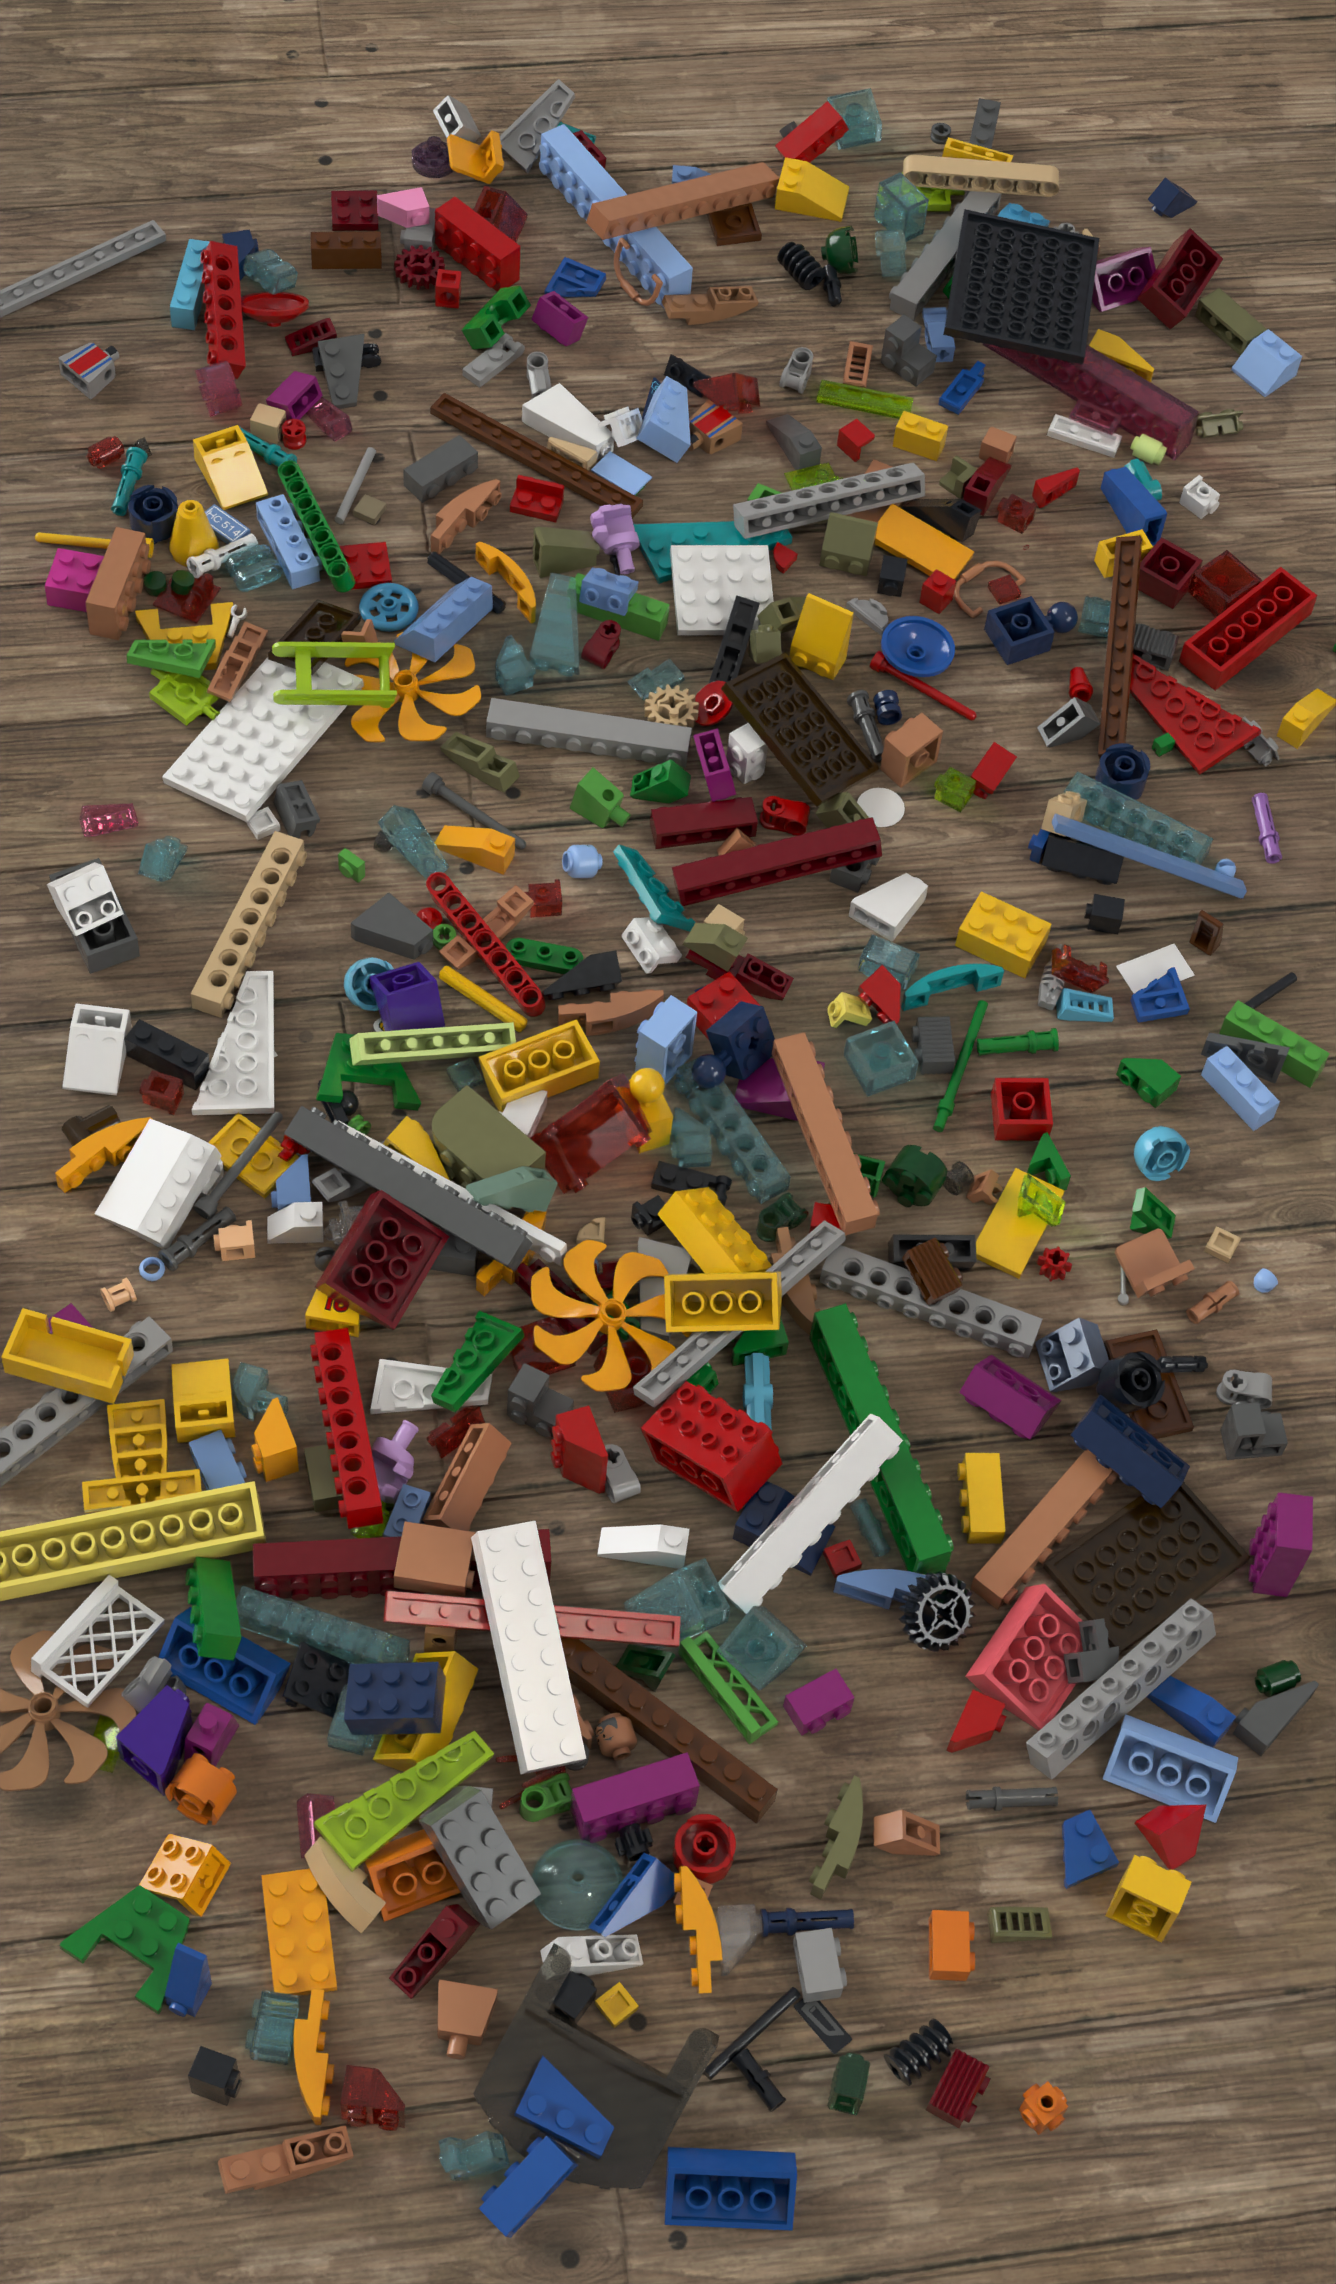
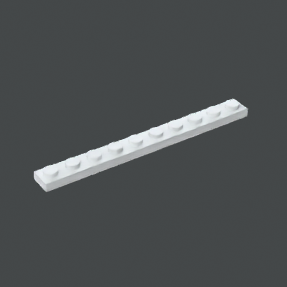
M344 1124L349 1128L347 1130L349 1134L355 1136L356 1132L360 1133L370 1140L369 1145L377 1149L378 1145L393 1153L391 1158L397 1162L402 1158L414 1165L413 1171L419 1175L424 1171L437 1179L435 1184L444 1188L445 1184L460 1193L458 1195L460 1199L466 1201L469 1197L473 1200L474 1197L465 1188ZM494 1204L482 1205L480 1210L484 1213L489 1214L490 1211H493L505 1219L503 1224L510 1228L515 1224L528 1232L526 1237L533 1243L530 1250L538 1253L547 1262H554L560 1266L563 1265V1259L567 1253V1244Z

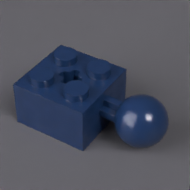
M1030 596L989 610L984 630L1006 665H1010L1050 651L1054 633H1067L1071 631L1077 624L1078 614L1075 607L1070 603L1057 602L1049 608L1047 615L1044 616L1033 597Z
M740 1001L708 1028L706 1033L714 1055L705 1054L697 1058L692 1066V1077L699 1086L711 1089L719 1086L726 1076L745 1080L770 1059L775 1038L764 1007Z

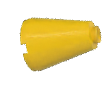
M187 500L179 505L169 542V549L173 559L182 566L187 567V559L189 557L202 555L207 549L216 550L219 548L217 537L203 506L195 500Z

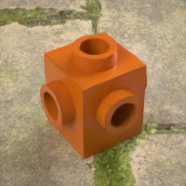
M1048 2081L1041 2087L1036 2083L1022 2095L1025 2099L1019 2111L1025 2123L1034 2129L1038 2135L1047 2128L1053 2131L1065 2121L1063 2115L1068 2108L1066 2104L1067 2099L1058 2087H1052ZM1041 2100L1044 2102V2104H1045L1048 2108L1044 2107V2106L1041 2104Z

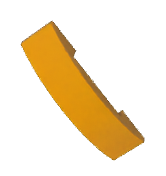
M483 542L476 543L475 560L488 575L498 572L518 595L517 608L531 624L534 623L536 599L532 585L525 573L502 551Z

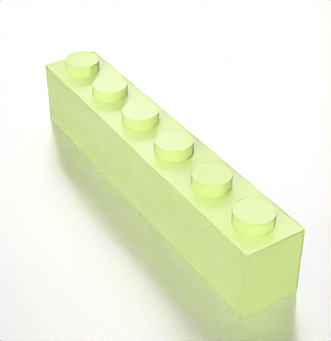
M514 1022L357 1033L350 1038L353 1066L478 1057L516 1043Z

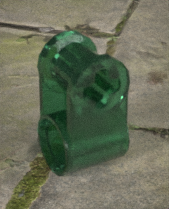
M790 1192L783 1194L777 1201L760 1212L756 1234L762 1241H775L777 1228L788 1227L791 1230L798 1227L807 1218L809 1212L805 1208L802 1209L793 1200L794 1196Z

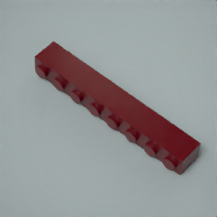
M873 817L860 819L672 867L674 884L680 904L687 906L882 857L881 839Z

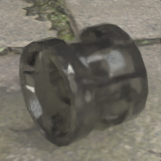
M957 1161L952 1165L950 1171L947 1170L948 1173L945 1176L947 1179L943 1186L949 1193L957 1196L963 1191L964 1186H970L974 1183V1175L965 1163Z

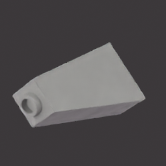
M639 1237L637 1253L659 1259L664 1264L668 1274H689L692 1257L685 1248ZM645 1277L638 1282V1304L665 1294L664 1278ZM639 1317L641 1330L669 1343L672 1332H666V1322L664 1319Z

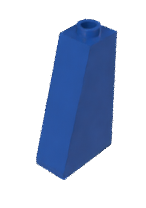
M1127 467L1104 472L1101 490L1126 533H1131L1143 529L1154 547L1162 535L1167 517L1166 510Z

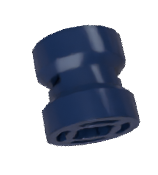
M883 690L874 696L873 702L877 709L876 715L880 724L892 725L900 721L902 712L900 706H898L899 699L895 691Z

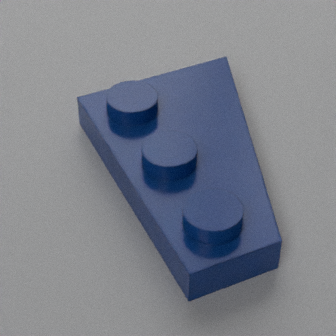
M542 2055L514 2116L600 2159L614 2130V2126Z

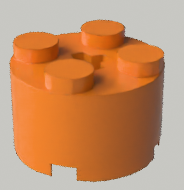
M194 1753L191 1758L186 1759L165 1790V1795L170 1802L174 1798L179 1803L176 1809L189 1819L206 1825L208 1821H212V1825H216L237 1794V1789L233 1783L235 1776L228 1769L223 1767L218 1769L210 1764L203 1755Z

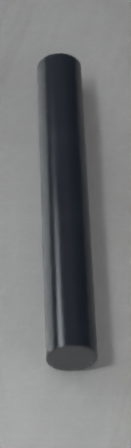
M1290 972L1244 1004L1253 1009L1257 1008L1296 982L1297 976Z

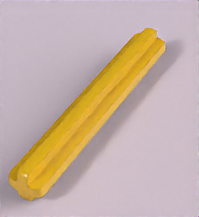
M447 965L440 970L439 978L504 1023L514 1022V1029L517 1032H522L526 1028L528 1020L462 974Z

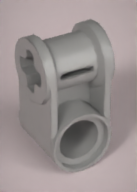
M800 347L793 351L787 366L782 372L779 387L784 388L786 386L803 394L812 371L813 353L810 349Z
M1229 1370L1224 1374L1222 1382L1218 1385L1216 1394L1218 1399L1224 1404L1234 1405L1237 1402L1248 1401L1249 1403H1259L1260 1409H1266L1272 1405V1377L1266 1373Z
M614 1444L605 1445L608 1454L605 1490L611 1502L616 1503L641 1492L639 1480L631 1469L623 1450Z

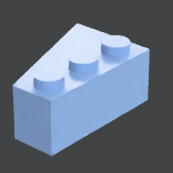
M666 376L653 394L636 439L676 463L691 446L688 395L686 387Z

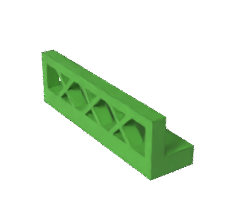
M707 1631L694 1640L688 1636L680 1642L678 1654L748 1744H751L778 1725L777 1719ZM706 1642L713 1651L712 1659H707L698 1646ZM714 1667L726 1668L730 1673L729 1682H725ZM732 1689L746 1693L748 1696L747 1705H743ZM750 1712L762 1714L768 1722L760 1726Z

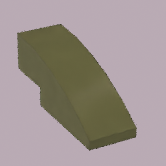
M455 732L440 747L447 757L466 772L502 792H505L520 777L515 761L497 755L494 746L461 733Z

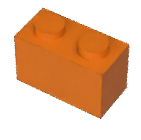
M932 1910L928 1919L929 1980L966 1981L970 1971L975 1970V1952H970V1941H974L975 1926L974 1922H969V1911Z

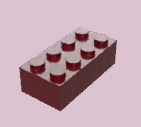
M1190 228L1174 241L1137 297V300L1169 329H1172L1188 315L1223 258Z

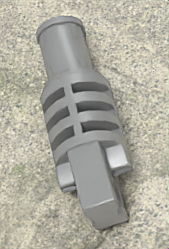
M1062 944L1053 946L1050 962L1044 967L1039 985L1038 1006L1053 1010L1063 990L1067 975L1065 963L1069 954V948L1064 946L1063 952L1060 953Z

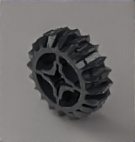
M939 1571L936 1574L926 1573L925 1578L917 1577V1586L907 1585L910 1594L902 1595L903 1599L906 1600L905 1605L898 1607L900 1611L905 1612L899 1618L901 1623L906 1624L902 1630L905 1634L909 1635L908 1639L912 1643L925 1650L938 1652L939 1649L943 1651L949 1650L950 1645L959 1646L958 1637L962 1639L967 1638L964 1630L966 1628H973L969 1623V1618L976 1616L974 1612L970 1611V1608L976 1605L973 1600L969 1599L972 1592L965 1588L966 1584L963 1581L958 1580L952 1574ZM943 1590L941 1594L938 1593L934 1598H930L933 1593ZM941 1625H945L938 1632L931 1633L934 1629L937 1630Z

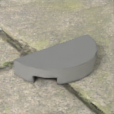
M854 598L846 603V608L849 611L854 612V615L880 636L883 635L888 625L886 608L881 603L871 598L869 601Z

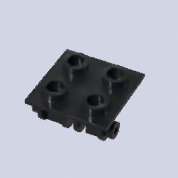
M301 1641L284 1690L285 1704L290 1707H297L299 1703L336 1719L348 1684L349 1667L352 1663Z

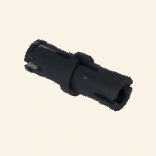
M748 2048L733 2058L732 2062L749 2082L747 2084L749 2089L756 2091L770 2112L779 2108L786 2101V2098L782 2096L770 2080L771 2074L768 2070L761 2068Z

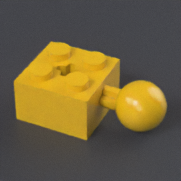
M642 1068L636 1071L631 1079L622 1082V1091L619 1093L620 1107L617 1108L618 1116L622 1123H626L629 1141L631 1145H636L639 1154L670 1144L673 1115L663 1095L665 1088L664 1079L657 1070L652 1068Z

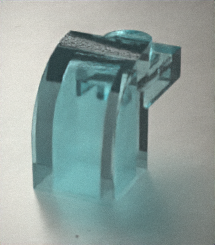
M902 229L875 232L876 254L881 256L882 277L902 276L906 272L905 251L907 250Z
M240 1362L233 1382L235 1404L238 1411L245 1418L254 1422L257 1412L264 1415L272 1399L278 1397L286 1417L288 1398L266 1391L269 1384L268 1370Z
M485 2131L467 2140L447 2137L438 2141L441 2151L439 2154L441 2165L445 2169V2173H450L452 2181L470 2180L486 2176L510 2166L503 2134Z

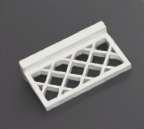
M108 1575L31 1658V1672L39 1678L42 1676L46 1677L88 1708L161 1628L165 1619L120 1588L118 1580ZM120 1598L129 1605V1612L112 1613L111 1605ZM146 1617L153 1622L149 1629L135 1630L134 1618ZM130 1619L131 1631L114 1632L113 1620ZM109 1621L110 1633L93 1634L92 1626L96 1622ZM132 1638L133 1646L130 1650L116 1651L115 1639ZM111 1640L112 1652L95 1653L94 1641ZM79 1642H90L91 1654L73 1655V1646ZM113 1659L114 1667L110 1671L97 1672L96 1660ZM92 1661L93 1673L75 1675L74 1662ZM70 1663L72 1675L58 1676L52 1669L57 1664ZM94 1680L95 1688L86 1696L77 1689L76 1681Z

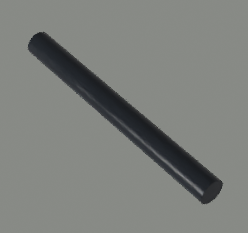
M794 1987L787 1991L702 2070L705 2076L710 2080L714 2078L737 2054L743 2051L801 1997L799 1991Z

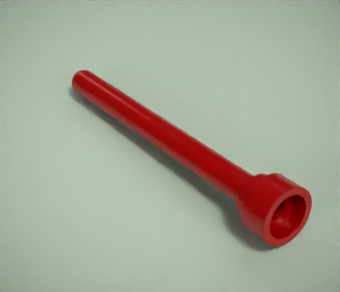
M879 650L871 660L869 668L878 673L880 671L883 673L888 672L968 720L976 719L975 711L915 676L907 675L894 668L886 660L882 651Z

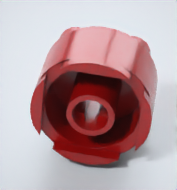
M698 1814L689 1818L679 1828L675 1837L673 1862L677 1871L679 1872V1867L687 1866L697 1879L709 1884L724 1879L732 1866L736 1850L734 1832L715 1815ZM700 1847H706L707 1852H702Z

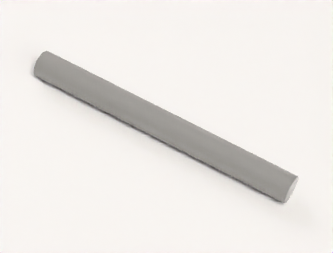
M372 447L367 448L334 520L338 524L344 523L376 454V450Z

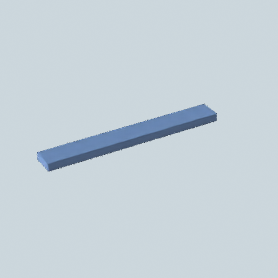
M1056 813L1052 819V825L1056 833L1238 898H1244L1247 892L1244 882L1240 879Z

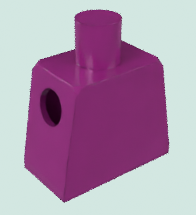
M206 1703L185 1738L184 1762L186 1759L191 1758L194 1753H199L197 1751L200 1748L205 1753L201 1755L216 1767L239 1727L235 1717L218 1707Z

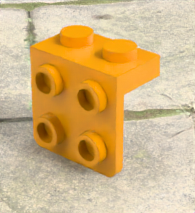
M491 130L480 145L452 134L447 137L450 167L455 172L490 184L497 174L502 172L504 161L499 133Z

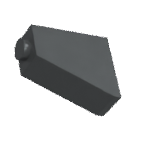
M387 893L351 922V938L355 941L415 960L421 954L429 952L432 948L433 929L393 895Z

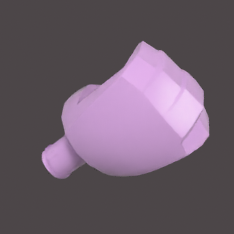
M623 504L600 506L599 510L590 516L593 538L605 554L617 556L620 574H630L635 571L631 551H634L640 545L637 532L634 530L630 505Z
M403 1420L402 1425L392 1440L377 1437L371 1448L382 1504H395L403 1484L407 1485L408 1480L413 1475L414 1458L406 1451V1448L419 1429L407 1420Z

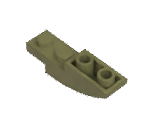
M855 1775L850 1785L847 1783L843 1784L837 1797L841 1803L837 1810L831 1808L824 1825L828 1826L825 1837L829 1838L822 1854L826 1860L822 1868L816 1865L809 1879V1882L813 1884L810 1894L820 1900L834 1874L844 1879L846 1878L859 1842L863 1819V1794L860 1778Z

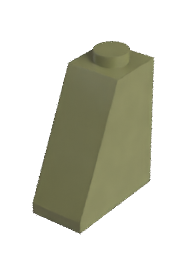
M534 527L533 562L540 578L596 566V557L600 554L598 543L595 540L593 541L589 531Z

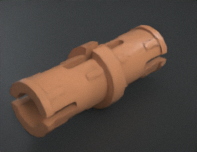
M1227 1281L1214 1292L1206 1293L1200 1302L1187 1309L1188 1318L1194 1324H1199L1210 1314L1218 1313L1222 1310L1224 1304L1239 1295L1237 1286L1232 1281Z

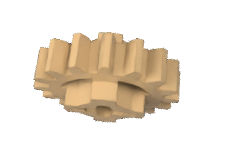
M667 684L665 690L657 687L656 694L653 692L649 693V699H645L644 717H648L650 722L693 728L694 721L698 720L699 703L695 702V695L688 696L689 689L686 688L680 691L679 685L671 689L669 684Z

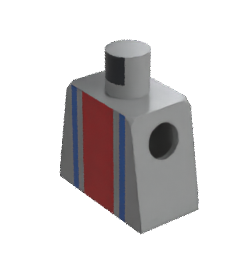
M88 343L59 357L60 373L89 399H92L115 378L114 361L119 358V353L113 346L102 351L94 343Z

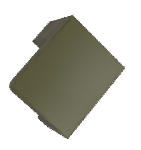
M955 456L952 459L951 470L940 479L939 485L961 499L964 497L965 488L977 469L960 457Z

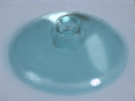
M580 1839L560 1842L549 1848L540 1857L534 1868L532 1879L541 1892V1895L536 1897L534 1902L547 1920L561 1928L568 1930L590 1929L588 1928L623 1881L620 1866L609 1851L596 1843ZM575 1874H581L584 1879L577 1882L572 1877Z

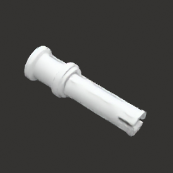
M251 533L216 550L207 549L204 551V554L197 557L191 556L187 559L188 570L193 574L194 578H200L203 573L209 570H218L222 563L258 548V541ZM240 546V549L228 553L229 550Z

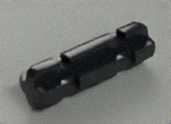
M1202 1355L1194 1357L1161 1356L1157 1360L1162 1369L1161 1373H1170V1371L1173 1373L1204 1372L1208 1368L1206 1357Z

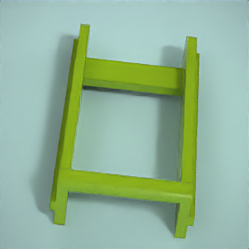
M277 642L272 646V653L275 656L295 657L296 690H278L274 692L273 700L280 705H373L389 708L397 696V690H390L389 657L395 648V643ZM311 657L379 658L380 690H312Z

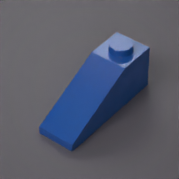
M1169 1676L1146 1696L1202 1743L1212 1748L1228 1732L1236 1718L1235 1715L1214 1698L1172 1676Z
M643 1853L588 1928L603 1937H607L663 1906L676 1893L674 1890V1873L657 1858Z
M178 1943L174 1951L165 1992L166 2004L169 2006L168 2009L176 2015L185 2017L188 2014L195 2017L212 1985L207 1955Z

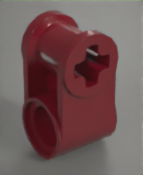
M613 620L603 621L585 644L581 653V659L601 669H605L620 646L619 636L621 634V627L619 623Z

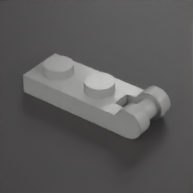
M505 333L491 348L465 366L462 375L480 388L523 354L525 346L520 342H514L513 337Z

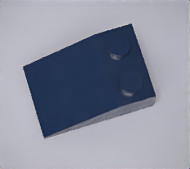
M766 1481L746 1503L735 1524L733 1539L750 1547L795 1496L787 1490ZM828 1524L821 1531V1538L814 1545L808 1546L803 1551L801 1560L793 1568L811 1576L836 1526Z

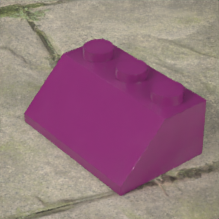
M1151 247L1136 248L1097 261L1092 302L1099 312L1137 300V297L1156 270Z
M993 1355L988 1356L974 1366L959 1392L965 1396V1400L975 1407H982L989 1412L988 1415L993 1420L1006 1423L1012 1427V1431L1016 1435L1028 1439L1038 1434L1062 1401Z

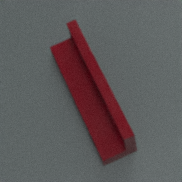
M540 1259L536 1260L529 1267L522 1263L515 1271L514 1282L530 1298L531 1278L535 1274L534 1272L548 1267ZM549 1268L552 1285L557 1290H561L572 1299L584 1302ZM551 1317L568 1334L587 1326L595 1320V1317H589L591 1320H588V1317L584 1318V1320L582 1318ZM597 1333L586 1351L590 1355L596 1352L608 1342V1334H603L600 1337Z

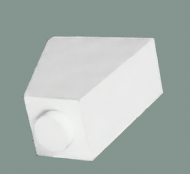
M905 873L855 897L851 901L849 917L892 942L925 901L928 885L919 878Z

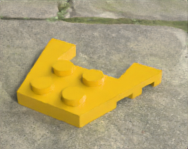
M233 602L210 604L212 625L160 629L158 609L135 611L136 620L141 625L147 640H167L169 644L183 643L184 639H192L193 643H206V639H215L216 648L204 669L215 670L218 667L223 650L225 635L228 633L230 618L233 616L231 614Z

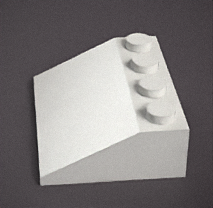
M149 1119L95 1215L166 1250L176 1237L222 1155L214 1145L192 1134Z

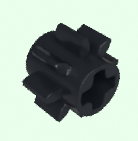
M634 1823L618 1831L620 1837L615 1839L616 1843L614 1844L619 1857L626 1855L628 1861L632 1862L637 1861L643 1853L650 1854L648 1848L653 1846V1839L649 1828L641 1830L640 1824Z

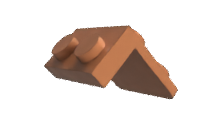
M1155 1229L1115 1249V1255L1137 1298L1147 1294L1153 1297L1165 1291L1164 1286L1171 1283L1173 1286H1177L1189 1279L1187 1275L1195 1269L1190 1259L1179 1263L1168 1239L1161 1229Z

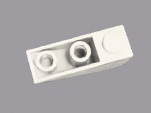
M637 1934L609 1935L607 1937H557L540 1950L546 1980H565L571 1971L577 1975L582 1973L586 1976H592L643 1965Z

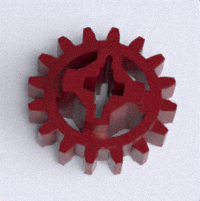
M412 245L410 246V251L402 249V255L397 254L396 261H394L396 278H400L401 284L407 282L408 288L416 285L417 290L421 286L429 289V284L436 285L438 269L445 270L444 258L439 257V251L432 252V247L430 246L427 249H423V245H420L419 249H415Z

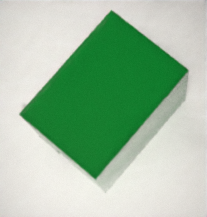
M1166 733L1154 739L1152 750L1156 749L1155 753L1160 757L1173 750L1175 740L1169 733Z

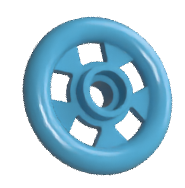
M382 583L373 586L364 593L359 604L362 619L364 621L371 619L375 629L386 632L406 628L416 619L419 610V604L414 593L405 586L396 583ZM391 594H399L401 595L400 599H397L396 597L391 596ZM377 595H381L382 598L378 602L373 600ZM401 605L409 606L408 612H402ZM377 609L379 615L374 617L370 611ZM397 617V621L387 622L386 618Z

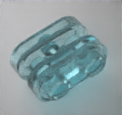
M265 544L256 545L253 548L234 553L229 556L225 563V567L230 576L233 577L235 585L242 592L274 582L283 572L278 560L274 559L275 556L271 548Z

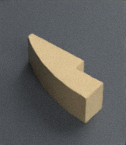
M320 1836L304 1855L309 1868L332 1905L355 1929L362 1933L374 1920L386 1902L363 1884L368 1875L359 1867L352 1872L329 1843Z

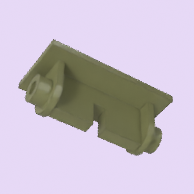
M1226 409L1219 414L1204 412L1199 414L1191 425L1197 426L1195 433L1196 436L1201 438L1218 436V427L1221 428L1222 435L1237 434L1243 430V422L1238 420L1243 414V410L1234 411V409Z

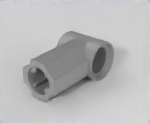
M532 352L527 357V379L529 380L532 399L552 388L548 371V358L542 352Z
M156 1656L152 1657L147 1661L139 1676L126 1686L122 1692V1697L140 1713L164 1688L172 1675V1665L166 1659Z

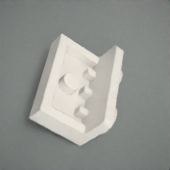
M650 917L633 918L622 934L623 940L646 974L652 973L658 964L677 963L682 957L675 942L670 938L663 925L655 923Z

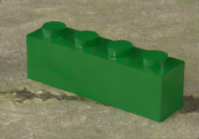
M196 1557L193 1567L187 1569L185 1584L189 1586L188 1604L192 1605L190 1623L194 1624L193 1643H197L198 1656L234 1661L241 1640V1631L231 1563L225 1560Z

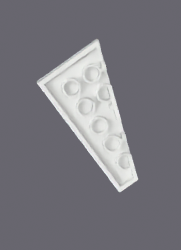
M246 971L236 996V1003L229 1014L226 1028L222 1032L209 1065V1071L200 1087L198 1099L193 1105L192 1115L237 1114L238 1112L240 1114L275 1113L273 971Z

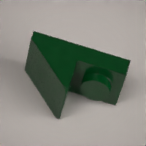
M629 1644L617 1663L616 1668L628 1677L642 1679L655 1692L675 1655L673 1652Z

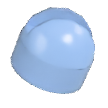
M1222 859L1217 863L1215 871L1234 877L1236 866L1232 860Z
M1262 1268L1254 1277V1287L1261 1293H1268L1278 1284L1275 1275L1265 1268Z

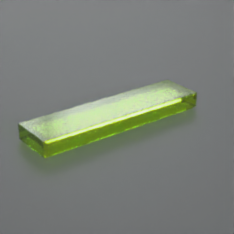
M821 380L816 402L900 419L903 411L911 413L914 398Z

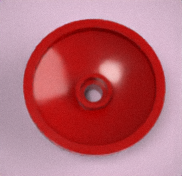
M287 292L253 293L241 297L242 313L258 322L267 323V326L278 327L281 326V323L292 321L302 315L309 308V300L304 296Z

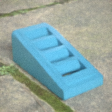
M1063 988L1056 1003L1057 1019L1112 1022L1114 1019L1111 997ZM1098 1005H1102V1012L1099 1011Z

